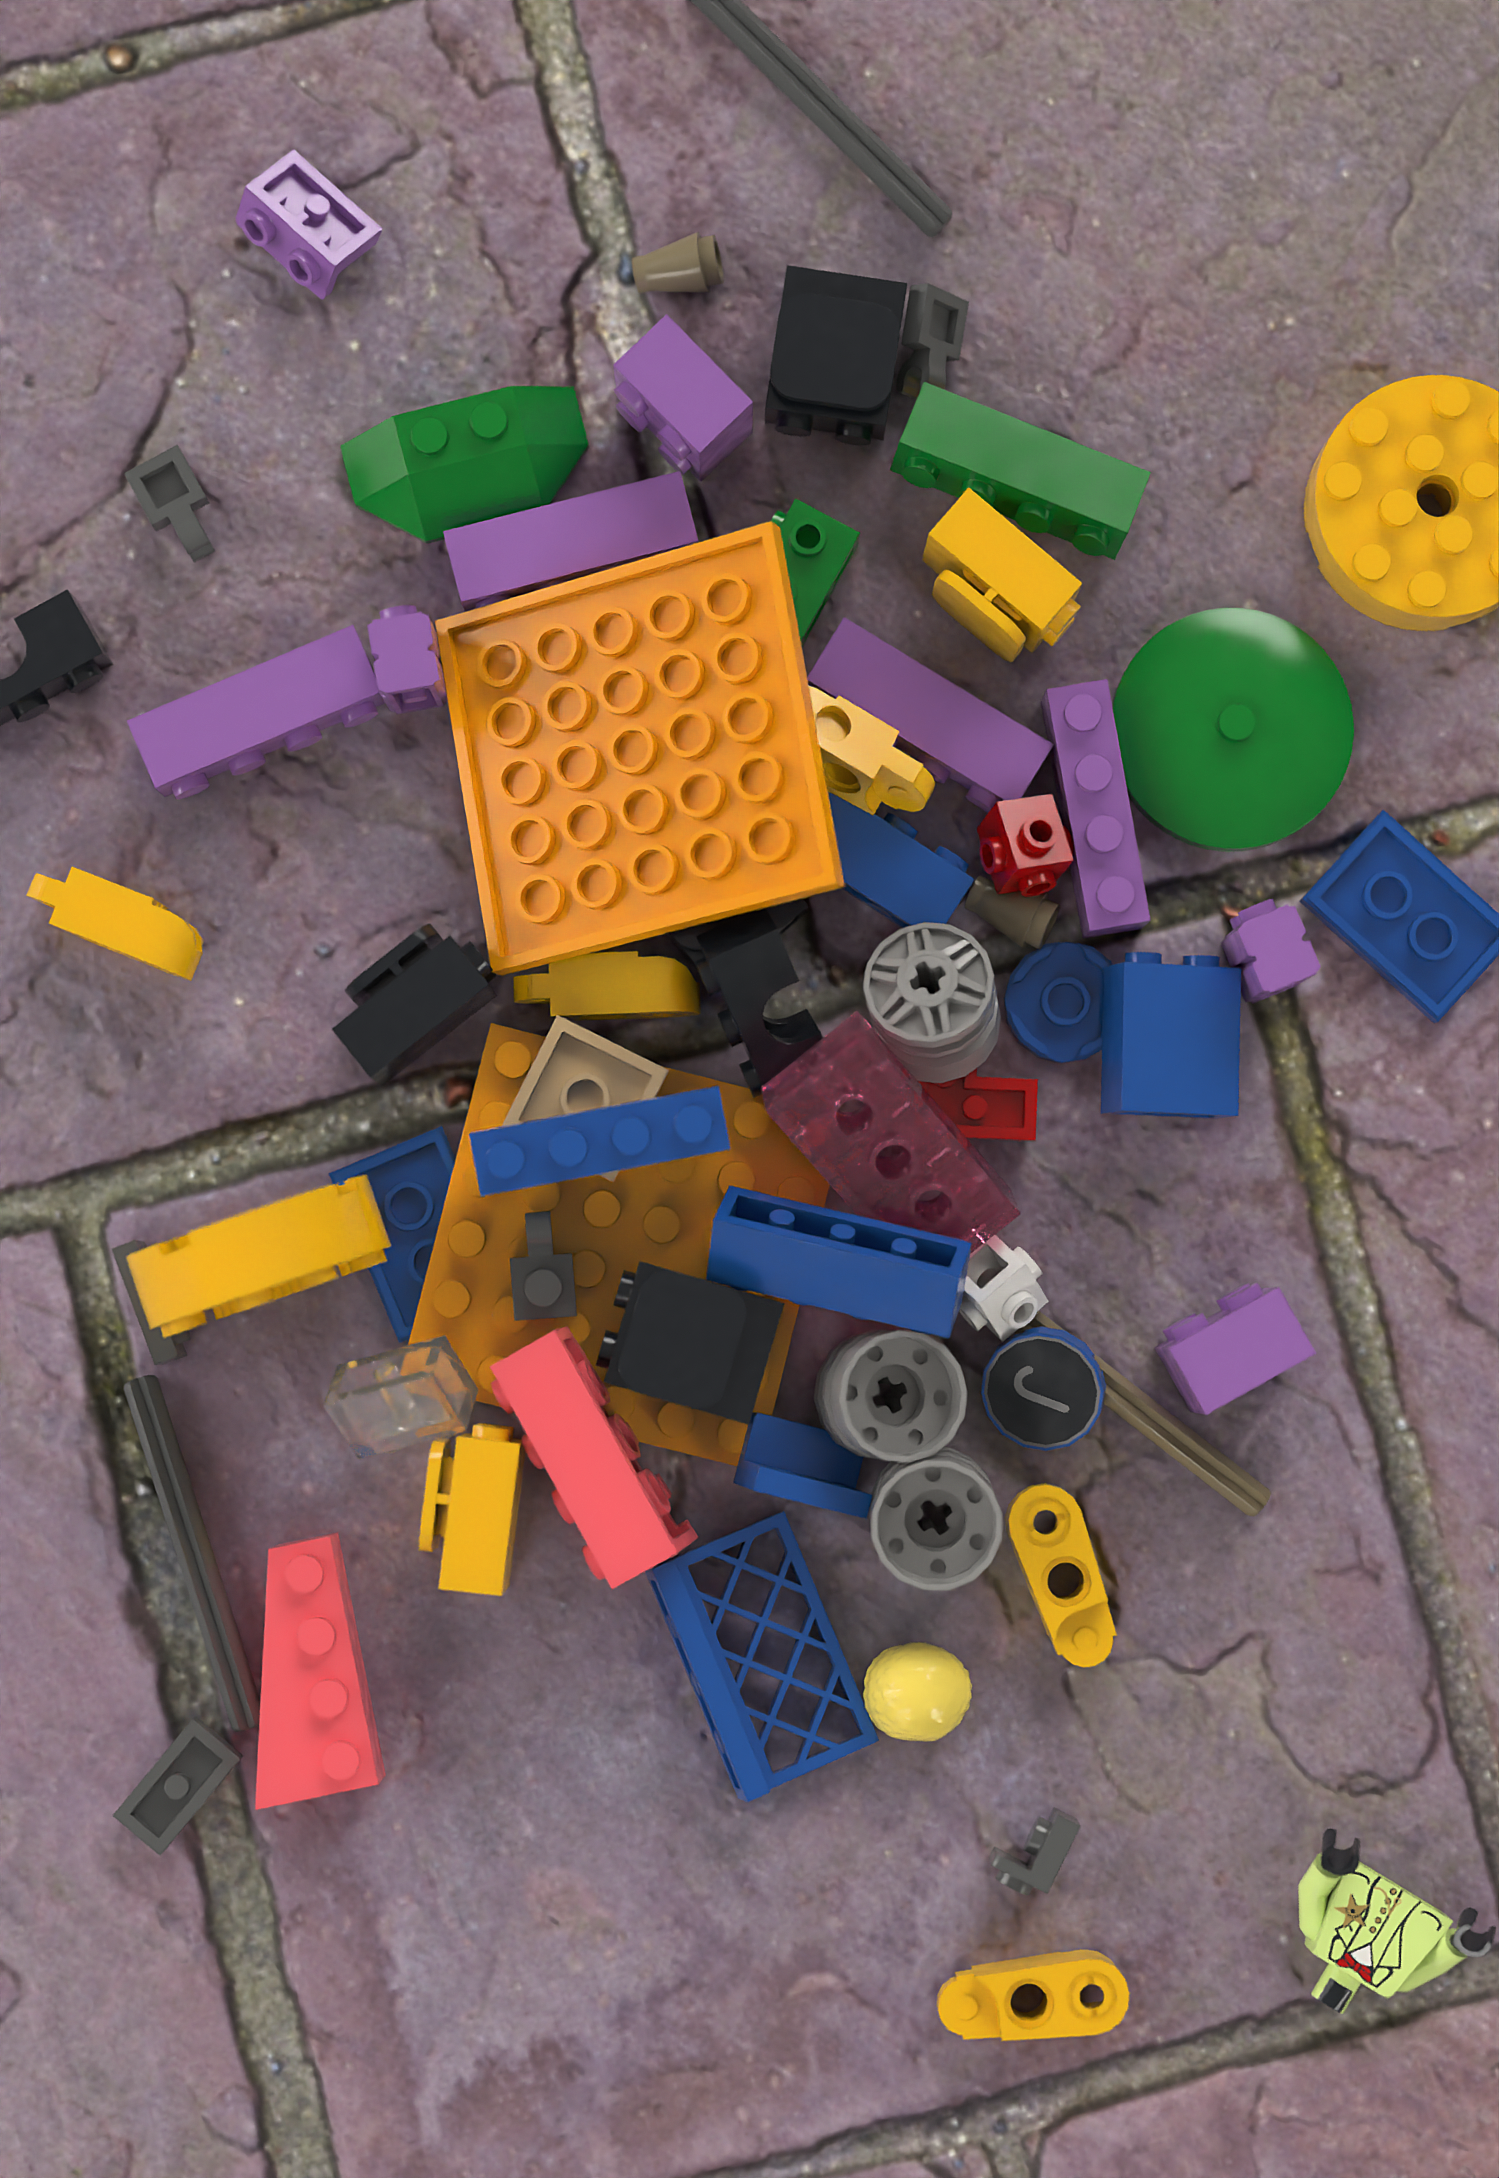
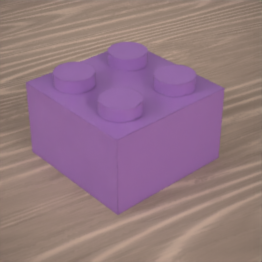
M667 314L613 364L616 384L614 392L620 399V402L616 405L617 410L638 432H642L647 427L663 443L658 448V451L675 471L681 472V475H684L689 470L701 482L753 433V401Z
M1258 1282L1252 1285L1247 1283L1216 1300L1221 1311L1206 1318L1203 1313L1198 1315L1193 1313L1163 1330L1167 1341L1154 1348L1190 1412L1207 1415L1316 1354L1279 1287L1260 1288Z

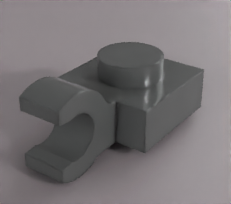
M929 283L910 286L901 345L913 349V353L899 370L896 380L898 393L917 399L924 382L945 389L946 362L958 361L960 359L969 301Z
M178 445L124 473L156 532L172 524L194 563L215 552L194 511L209 504V501Z
M550 1211L526 1213L528 1256L510 1258L514 1320L577 1316L572 1253L554 1254Z

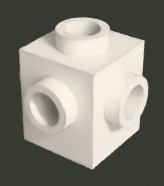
M988 1229L972 1243L959 1313L976 1331H979L986 1325L1004 1342L1018 1328L1024 1327L1032 1321L1037 1311L1049 1302L1036 1281L1042 1275V1271L1022 1248L1018 1246L1012 1251Z

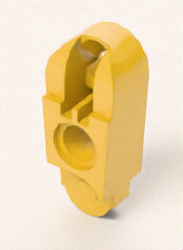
M809 686L827 791L871 815L875 814L881 802L896 810L898 808L910 812L922 810L935 788V781L928 770L923 767L922 763L892 746L900 731L840 695L834 699L821 690Z
M73 866L65 883L35 873L26 896L54 909L49 924L88 942L179 978L192 981L203 954V939L197 928L168 911L166 906L152 897Z
M638 951L587 953L549 963V973L513 977L514 1002L550 1004L551 1017L559 1015L561 1017L573 1018L575 1021L675 1018L701 1014L700 983L695 982L688 968L673 958L662 956L642 957Z
M1049 1484L1031 1485L1020 1491L1008 1504L1004 1517L1007 1535L1056 1654L1058 1656L1062 1655L1076 1666L1084 1668L1096 1666L1103 1662L1111 1652L1113 1636L1117 1634L1081 1509L1074 1497L1058 1486ZM1041 1510H1049L1056 1516L1055 1527L1048 1533L1037 1532L1033 1525L1035 1515ZM1060 1563L1074 1564L1079 1571L1080 1580L1078 1587L1074 1592L1066 1596L1052 1594L1047 1582L1049 1572Z
M1080 1949L973 1965L970 1970L955 1972V1977H951L942 1985L937 1994L936 2006L942 2023L948 2030L962 2035L963 2040L1001 2037L1002 2041L1089 2036L1110 2031L1122 2021L1129 2005V1990L1123 1974L1110 1958L1098 1951ZM1034 1984L1043 1990V1999L1035 2010L1020 2012L1010 2005L1011 1996L1019 1986ZM1088 1984L1097 1985L1103 1991V2000L1082 2003L1080 2001V1992Z

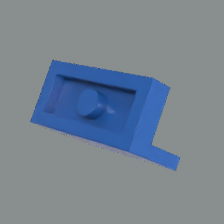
M759 1412L752 1413L733 1483L756 1492L867 1519L873 1496L867 1492L855 1489L864 1456H857L836 1444L825 1429Z

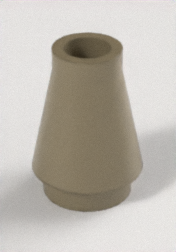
M696 232L648 254L632 257L633 275L639 293L650 291L709 293L711 286L724 283L721 254L715 235L701 237L700 233Z
M980 875L969 892L965 909L979 915L1022 948L1029 944L1041 949L1057 920L1060 904L1049 900L1048 892L1032 897H1024L1020 891L997 895L993 881Z

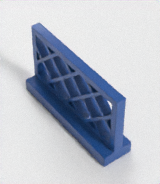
M784 1511L676 1557L666 1559L645 1571L738 1799L750 1802L770 1793L772 1788L879 1741ZM773 1529L776 1530L785 1551L776 1575L744 1562L754 1537ZM742 1543L736 1558L721 1553V1551ZM710 1556L732 1565L720 1599L697 1590L688 1568L689 1565ZM789 1565L798 1584L784 1579ZM741 1569L772 1582L759 1616L728 1603ZM781 1586L802 1594L807 1604L808 1611L799 1632L768 1620ZM702 1601L717 1606L711 1621ZM725 1610L756 1623L743 1657L722 1649L716 1636ZM813 1622L821 1641L808 1636ZM765 1627L796 1639L783 1673L752 1661ZM805 1643L825 1651L831 1662L832 1667L823 1690L792 1677ZM726 1658L740 1664L735 1678L732 1675ZM749 1668L780 1680L767 1715L745 1706L740 1694V1689ZM837 1679L845 1699L832 1694ZM789 1684L820 1697L807 1731L776 1719ZM829 1701L850 1709L860 1734L839 1743H834L816 1735ZM750 1716L764 1721L759 1735L756 1733ZM773 1725L804 1738L795 1762L772 1772L763 1750ZM813 1742L827 1747L808 1756Z

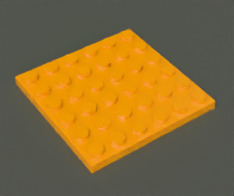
M772 521L435 620L490 966L493 969L492 973L502 976L845 887L781 530Z
M491 1023L399 1382L501 1407L491 1386V1382L496 1380V1377L490 1366L548 1333L568 1326L609 1392L610 1402L603 1406L609 1417L615 1413L619 1414L629 1424L639 1442L737 1466L748 1424L604 1382L607 1369L596 1366V1362L606 1330L618 1333L625 1309L613 1306L624 1270L636 1273L638 1263L641 1261L706 1280L713 1219L729 1185L824 1208L848 1113L800 1102L775 1114L765 1093L753 1098L749 1088L663 1067L668 1069L669 1072L656 1097L719 1086L731 1149L619 1170L614 1182L597 1174L481 1196L469 1133L502 1126L546 1038L545 1036ZM550 1211L554 1254L572 1253L577 1316L515 1321L510 1258L528 1256L525 1214ZM743 1291L784 1303L752 1412L772 1416L800 1305L779 1297L754 1291Z

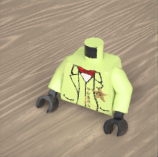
M1329 1828L1324 1832L1322 1852L1316 1856L1298 1885L1299 1928L1306 1936L1304 1944L1313 1954L1328 1963L1311 1992V1995L1343 2014L1361 1983L1388 1999L1396 1991L1409 1992L1437 1978L1468 1956L1482 1957L1488 1954L1493 1944L1496 1927L1491 1926L1485 1933L1471 1931L1470 1928L1475 1924L1478 1911L1473 1908L1463 1910L1459 1917L1457 1928L1449 1929L1453 1920L1446 1914L1360 1862V1839L1355 1838L1351 1847L1341 1850L1335 1848L1337 1830Z

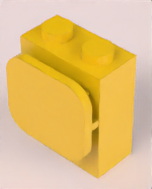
M969 487L928 534L922 561L939 574L935 579L932 591L933 598L951 617L1004 660L1013 662L1021 653L1023 646L1033 653L1043 640L1052 647L1074 622V616L1081 608L1075 602V599L1083 583Z
M489 1423L473 1424L472 1433H464L457 1436L454 1460L451 1457V1440L438 1438L432 1441L422 1508L419 1551L433 1552L438 1548L441 1536L444 1537L438 1589L502 1596L509 1588L525 1460V1449L522 1439L513 1438V1426Z

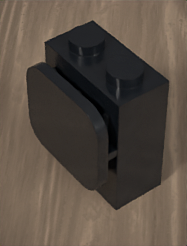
M787 265L770 367V379L765 405V423L776 424L775 430L779 433L797 437L810 436L812 430L836 433L835 439L837 441L850 445L866 446L871 444V439L884 440L907 283Z
M427 924L409 935L346 987L345 992L359 1007L335 1025L332 1030L367 1075L381 1086H384L493 1000L497 995L488 983L497 975L491 972L493 969L471 941L460 948L451 936L443 940L431 924Z
M641 1261L638 1263L636 1273L624 1270L613 1305L625 1309L618 1333L606 1330L596 1362V1366L607 1369L604 1382L688 1408L749 1424L784 1303Z

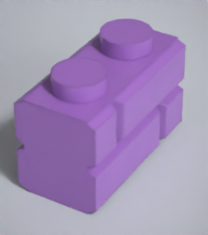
M413 605L395 606L380 611L381 619L372 620L373 622L367 625L371 652L376 660L373 664L377 688L388 709L396 714L443 707L448 702L438 637L429 615L417 612L416 606Z
M1272 898L1240 911L1238 916L1229 920L1233 930L1225 936L1221 946L1230 967L1241 968V993L1245 1002H1252L1254 1004L1298 986L1316 975L1321 967L1311 942L1303 941L1302 939L1306 930L1295 906H1288L1287 904L1276 908Z

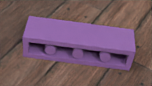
M680 471L443 531L460 600L465 612L699 543Z
M845 617L807 676L808 686L817 688L834 699L840 695L900 731L892 745L893 747L898 746L916 757V760L924 765L923 767L928 770L935 781L944 784L949 777L967 788L969 791L965 797L987 813L998 801L1023 797L1054 745Z
M351 625L129 719L127 723L155 789L164 797L174 794L176 799H184L207 789L210 786L208 778L229 769L232 775H240L260 767L266 762L264 755L286 746L288 751L292 752L318 742L322 739L320 731L340 722H343L345 728L367 722L378 715L376 707L385 704L378 691L375 671L354 625Z
M1103 679L1046 689L1041 700V708L1047 740L1054 744L1049 753L1062 826L1069 830L1073 840L1072 857L1074 861L1070 864V871L1082 938L1142 929L1151 920L1108 680Z

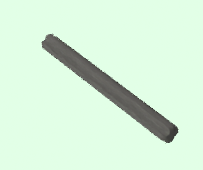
M690 0L928 237L936 236L949 224L952 219V210L741 0Z
M145 1375L130 1380L124 1385V1392L231 1728L235 1732H243L259 1726L261 1701L158 1378L155 1375Z

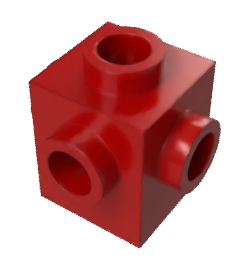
M1052 794L998 801L976 828L980 839L979 854L981 864L985 872L991 874L997 895L1020 891L1022 896L1032 897L1046 893L1056 886V881L1074 861L1072 857L1073 840L1069 830L1062 826Z

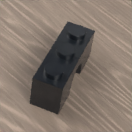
M68 589L14 618L25 640L26 655L21 667L14 674L0 679V726L14 718L17 722L21 723L39 716L50 707L49 699L67 689L71 693H77L95 685L104 676L101 671L113 664L79 601Z
M766 908L751 911L696 936L705 957L694 963L709 996L718 992L721 993L727 1009L717 1013V1016L731 1047L743 1044L749 1060L740 1063L739 1067L753 1098L765 1093L770 1106L776 1114L842 1084L822 1033L808 1009L782 1019H771L763 1016L765 1005L772 995L799 981L779 930Z

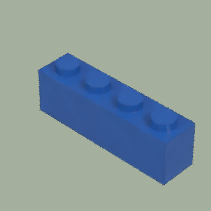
M828 792L845 885L841 889L901 928L923 922L947 924L975 880L965 873L969 864L942 846H938L936 851L933 852L914 840L918 831L898 816L888 812L884 819L876 814L871 815Z
M718 1085L469 1133L481 1196L731 1149Z
M729 1185L713 1219L706 1280L728 1285L740 1291H754L787 1299L798 1305H812L849 1314L856 1319L879 1321L908 1328L917 1333L950 1338L962 1304L972 1242Z

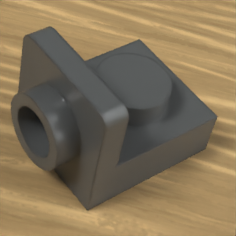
M1055 1807L1048 1820L1039 1816L1033 1824L1023 1847L1024 1851L1031 1854L1027 1863L994 1847L989 1856V1861L993 1867L999 1869L995 1879L1029 1896L1033 1887L1048 1894L1081 1827L1078 1820Z

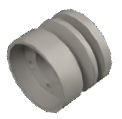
M923 922L899 929L878 945L866 964L863 991L878 1050L891 1067L915 1081L943 1083L965 1077L983 1064L998 1041L1001 1017L991 963L987 952L975 938L950 924ZM931 987L935 993L930 995L925 988Z
M872 1329L845 1338L830 1350L817 1373L814 1401L820 1423L836 1444L857 1456L905 1463L933 1456L953 1439L964 1419L967 1400V1388L961 1366L947 1347L924 1333L902 1330ZM878 1383L890 1385L891 1392L884 1397L886 1406L873 1403L872 1397L880 1392Z
M944 1446L933 1456L910 1463L891 1461L879 1473L871 1492L873 1495L870 1504L869 1520L871 1538L881 1562L900 1581L921 1590H952L975 1580L992 1563L1002 1540V1512L987 1473L970 1456ZM931 1499L936 1506H941L944 1503L948 1504L943 1510L946 1519L944 1523L937 1526L932 1519L920 1521L924 1516L922 1504L927 1500Z

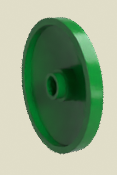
M1245 608L1210 609L1191 614L1166 626L1145 643L1131 660L1119 681L1112 701L1129 799L1152 824L1164 833L1186 844L1206 850L1221 852L1254 850L1282 841L1296 833L1312 821L1335 795L1345 776L1352 754L1354 740L1352 705L1348 690L1336 665L1325 650L1303 630L1282 618L1258 610Z

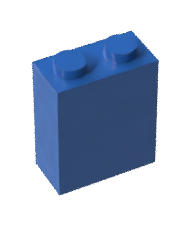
M1154 952L1125 953V962L1104 967L1101 1114L1207 1119L1238 1116L1241 968L1220 967V957L1210 955L1183 956V965L1162 964V954Z

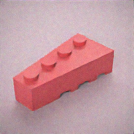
M568 1326L548 1333L490 1366L496 1377V1380L491 1382L493 1392L505 1412L508 1414L515 1412L526 1432V1435L522 1436L524 1449L538 1469L546 1468L557 1488L552 1492L555 1506L569 1525L576 1523L587 1543V1545L582 1547L584 1558L596 1578L599 1580L606 1578L611 1589H614L677 1554L699 1538L688 1519L677 1525L670 1515L671 1507L668 1499L671 1498L672 1493L660 1474L654 1475L648 1468L642 1470L636 1459L641 1456L639 1440L629 1424L617 1413L609 1417L603 1406L610 1402L609 1392Z
M338 1532L278 1544L268 1549L255 1810L378 1785L386 1776Z

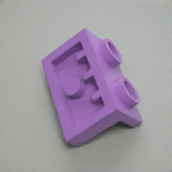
M294 149L245 186L235 219L237 225L252 243L263 247L287 269L290 276L298 284L306 286L320 299H324L332 293L337 276L341 271L378 243L382 228Z

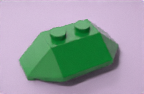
M508 386L394 415L342 444L340 448L355 506L429 544L444 540L443 531L552 504L576 464L588 450L589 443L574 386Z

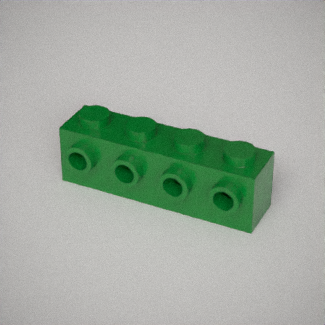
M926 382L921 387L890 467V471L902 475L906 481L917 487H933L958 498L969 487L997 512L1015 520L1023 529L1033 533H1048L1072 543L1076 549L1092 556L1103 555L1115 560L1128 534L1151 474L1147 470Z
M795 498L787 514L777 510L771 521L779 526L781 530L801 647L803 648L858 547L860 532Z

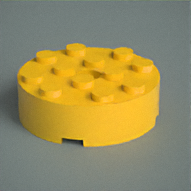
M1424 375L1399 380L1378 389L1357 403L1344 416L1324 444L1314 462L1306 486L1304 499L1305 530L1309 534L1312 548L1319 562L1318 568L1334 591L1357 611L1373 620L1396 628L1414 631H1437L1467 623L1479 617L1481 618L1499 606V392L1477 381L1448 375ZM1434 494L1435 499L1442 508L1441 517L1425 513L1417 502V496Z
M367 1175L344 1181L345 1184L341 1186L339 1184H331L188 1232L187 1235L169 1240L167 1243L166 1241L126 1256L150 1329L160 1326L165 1338L207 1323L204 1311L212 1309L215 1319L218 1320L338 1278L334 1268L337 1265L343 1277L387 1261L384 1249L391 1247Z

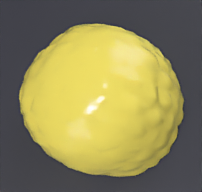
M907 1643L882 1651L872 1660L864 1679L865 1689L863 1691V1698L869 1717L879 1730L893 1738L924 1742L941 1739L960 1724L965 1712L970 1707L972 1684L968 1670L964 1668L963 1663L953 1654L941 1647L928 1643Z

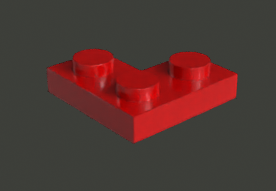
M976 1068L965 1077L943 1083L914 1080L912 1136L1034 1142L1036 1141L1038 1079L977 1076Z

